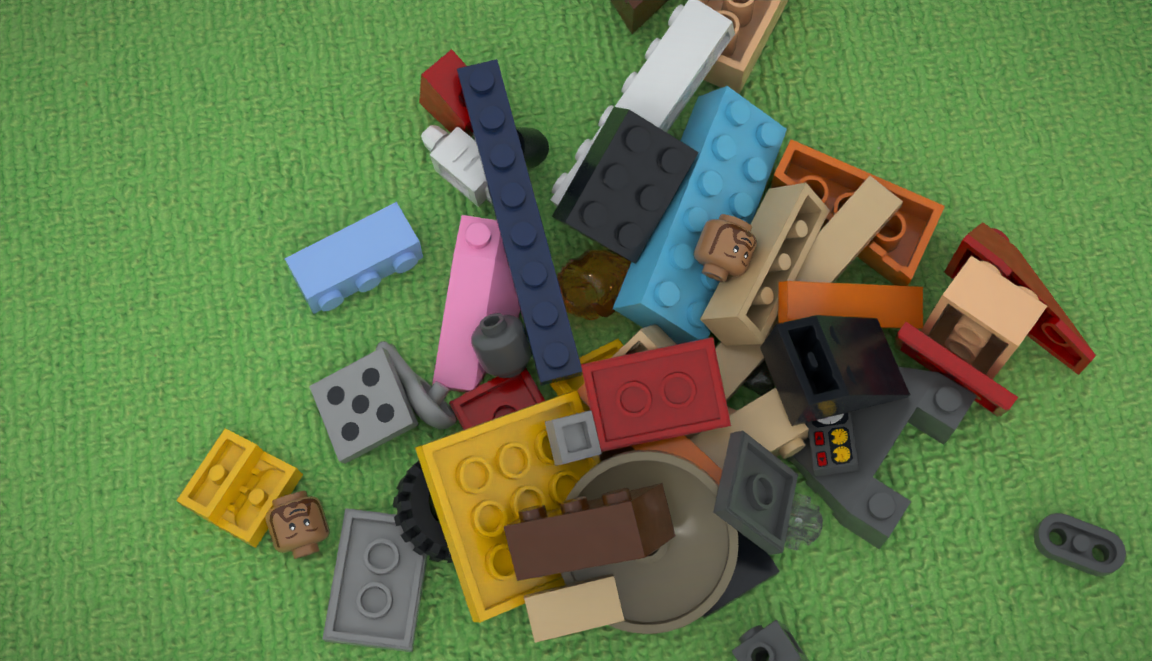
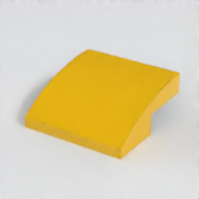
M225 428L176 501L215 526L256 548L268 530L265 516L274 507L272 501L291 494L303 474L296 467L266 453L257 444Z

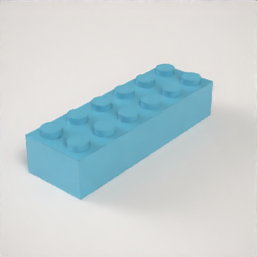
M729 86L698 96L680 141L699 153L636 264L631 262L613 306L615 311L642 328L654 324L658 325L676 344L708 338L711 332L700 318L720 281L705 276L702 273L704 266L699 264L693 255L704 225L711 219H719L721 214L731 215L751 224L787 131L785 127Z

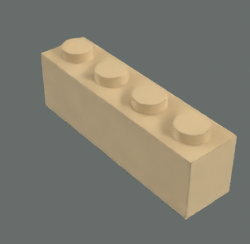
M807 183L770 188L750 224L752 226L751 233L757 239V246L746 272L741 276H728L726 282H719L700 320L725 346L763 344L778 314V282L795 281L830 211Z
M774 388L729 415L731 426L703 431L690 438L702 452L723 470L731 433L743 430L776 457L781 455L783 459H787L806 446L803 441L808 438L809 429L805 423L791 426L778 391Z

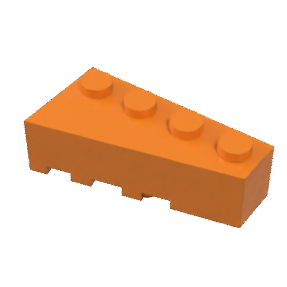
M791 139L774 173L771 188L807 183L830 210L821 230L869 176L873 177L903 201L901 208L857 257L895 286H908L945 206Z

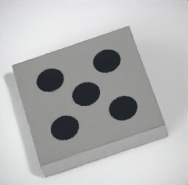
M384 348L368 354L309 386L338 461L346 464L419 425L390 354Z

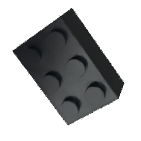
M613 107L552 217L618 256L636 264L699 152L630 109Z

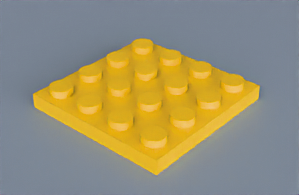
M577 390L415 447L473 622L481 623L525 604L524 595L566 585L561 573L517 581L503 526L519 519L518 511L537 505H545L546 511L560 508L559 503L566 500L570 491L581 477L601 462L599 455L563 465L554 464L545 421L584 412Z

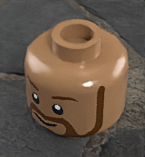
M721 214L719 219L707 221L693 254L698 263L704 266L702 273L720 282H726L728 276L736 277L744 274L757 246V239L751 233L752 226L737 217Z
M300 491L273 500L274 507L266 513L265 518L275 550L282 553L292 551L294 559L319 552L318 543L325 540L330 534L320 499L313 496L308 497L306 491Z

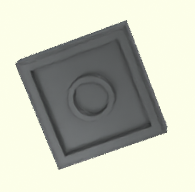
M743 430L731 433L713 513L768 554L783 553L798 474Z

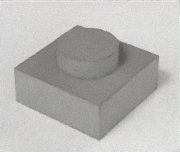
M591 410L545 421L555 465H563L602 454Z

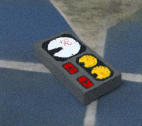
M851 412L807 422L815 477L860 471Z

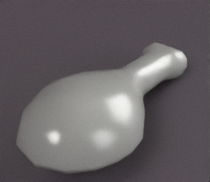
M385 341L378 343L376 350L380 348L388 350L414 412L426 424L439 430L448 429L454 425L457 419L450 406L444 400L450 390L435 381L433 386L429 385L409 367L393 344Z

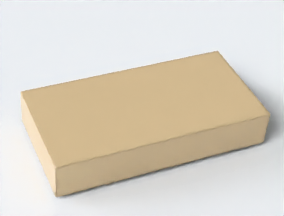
M613 573L524 595L535 643L625 621Z

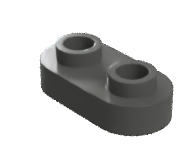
M1055 513L1047 516L1036 526L1034 531V542L1042 555L1094 576L1110 575L1118 570L1125 561V546L1115 533L1066 514ZM1050 532L1060 535L1062 539L1061 545H1055L1051 542L1049 538ZM1093 548L1102 551L1104 554L1103 562L1097 561L1093 557Z

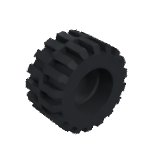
M418 460L406 472V475L400 480L396 488L399 491L393 501V508H397V515L394 517L396 526L401 525L404 533L400 536L405 543L410 541L415 546L413 551L419 555L424 553L429 555V560L432 561L447 560L448 563H452L453 560L441 525L433 517L429 507L430 492Z

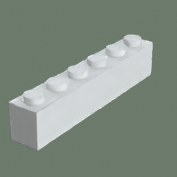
M688 0L685 6L680 4L676 7L668 21L669 29L662 39L656 38L651 43L645 54L647 61L638 73L634 71L626 79L621 90L624 94L615 105V107L630 109L665 132H668L735 35L731 20L699 0ZM610 105L602 114L598 123L600 129L593 139H586L579 147L575 155L577 162L568 174L564 172L555 182L552 188L554 195L551 201L556 207L611 113L613 105Z

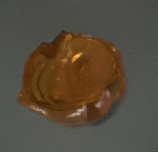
M588 249L580 257L569 259L566 266H562L561 272H558L557 275L566 312L586 320H595L612 315L615 312L613 306L631 261L605 250Z

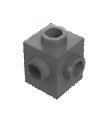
M778 620L773 621L765 628L762 625L751 628L739 638L741 644L731 650L737 661H766L768 656V661H809L787 626Z

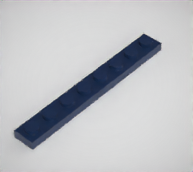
M495 59L458 68L459 82L540 385L543 386L582 376L580 359L498 60Z

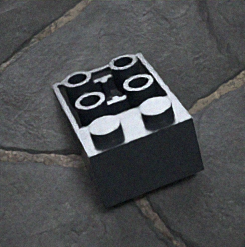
M815 315L775 325L760 347L791 426L905 399L910 396L877 318Z

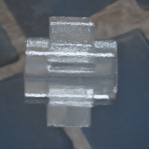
M798 493L794 494L784 547L798 550L800 543L809 546L811 542H814L819 537L823 527V518L819 512V506L810 504L811 497Z

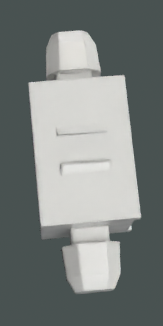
M430 125L422 133L421 137L425 147L431 152L430 157L435 171L477 207L486 199L492 204L476 141L458 126L449 134L439 126Z

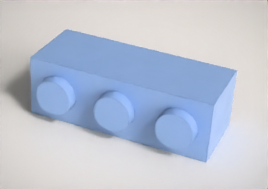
M395 202L286 257L285 261L312 313L315 314L321 310L330 311L343 303L344 298L358 291L367 292L379 285L381 279L395 272L403 273L412 269L418 263V260L423 258L419 239L398 203Z

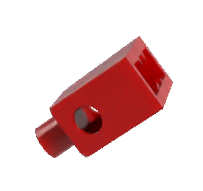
M451 49L421 74L419 103L450 133L458 126L472 137L474 134L457 73L458 68L466 67V65Z

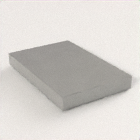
M345 508L323 633V640L325 642L413 652L428 555L425 553L419 555L413 551L415 546L410 541L405 543L400 536L404 533L401 525L396 526L394 517L396 514Z

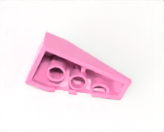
M466 215L461 216L432 386L437 381L449 390L465 393L478 387L486 372L481 367L471 344L473 332L479 326L481 320L490 314L500 313L519 318L521 310L497 220Z

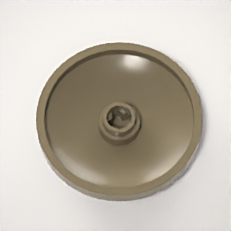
M658 450L629 451L603 460L581 477L566 498V500L586 496L587 501L602 498V494L617 489L629 488L631 491L663 483L676 535L674 538L646 558L561 573L566 585L613 573L625 621L609 624V626L632 633L657 634L669 632L684 627L702 617L718 602L725 592L733 576L738 557V531L713 513L719 488L717 482L705 470L684 457Z

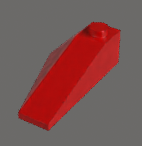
M982 222L962 240L944 273L954 280L968 259L973 256L979 261H986L994 265L1000 271L1001 276L1016 286H1023L1033 291L1039 301L1047 305V308L1027 336L1079 375L1095 358L1096 354L1018 248L1010 243L1008 237L1002 231L990 228Z

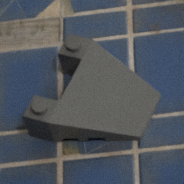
M899 367L910 393L908 398L851 412L860 471L815 477L809 432L808 438L803 441L806 446L795 455L786 459L794 464L807 480L806 484L815 494L818 493L833 511L832 515L843 527L878 549L890 537L911 503L910 500L873 477L908 422L944 445L957 429L977 396L939 372Z

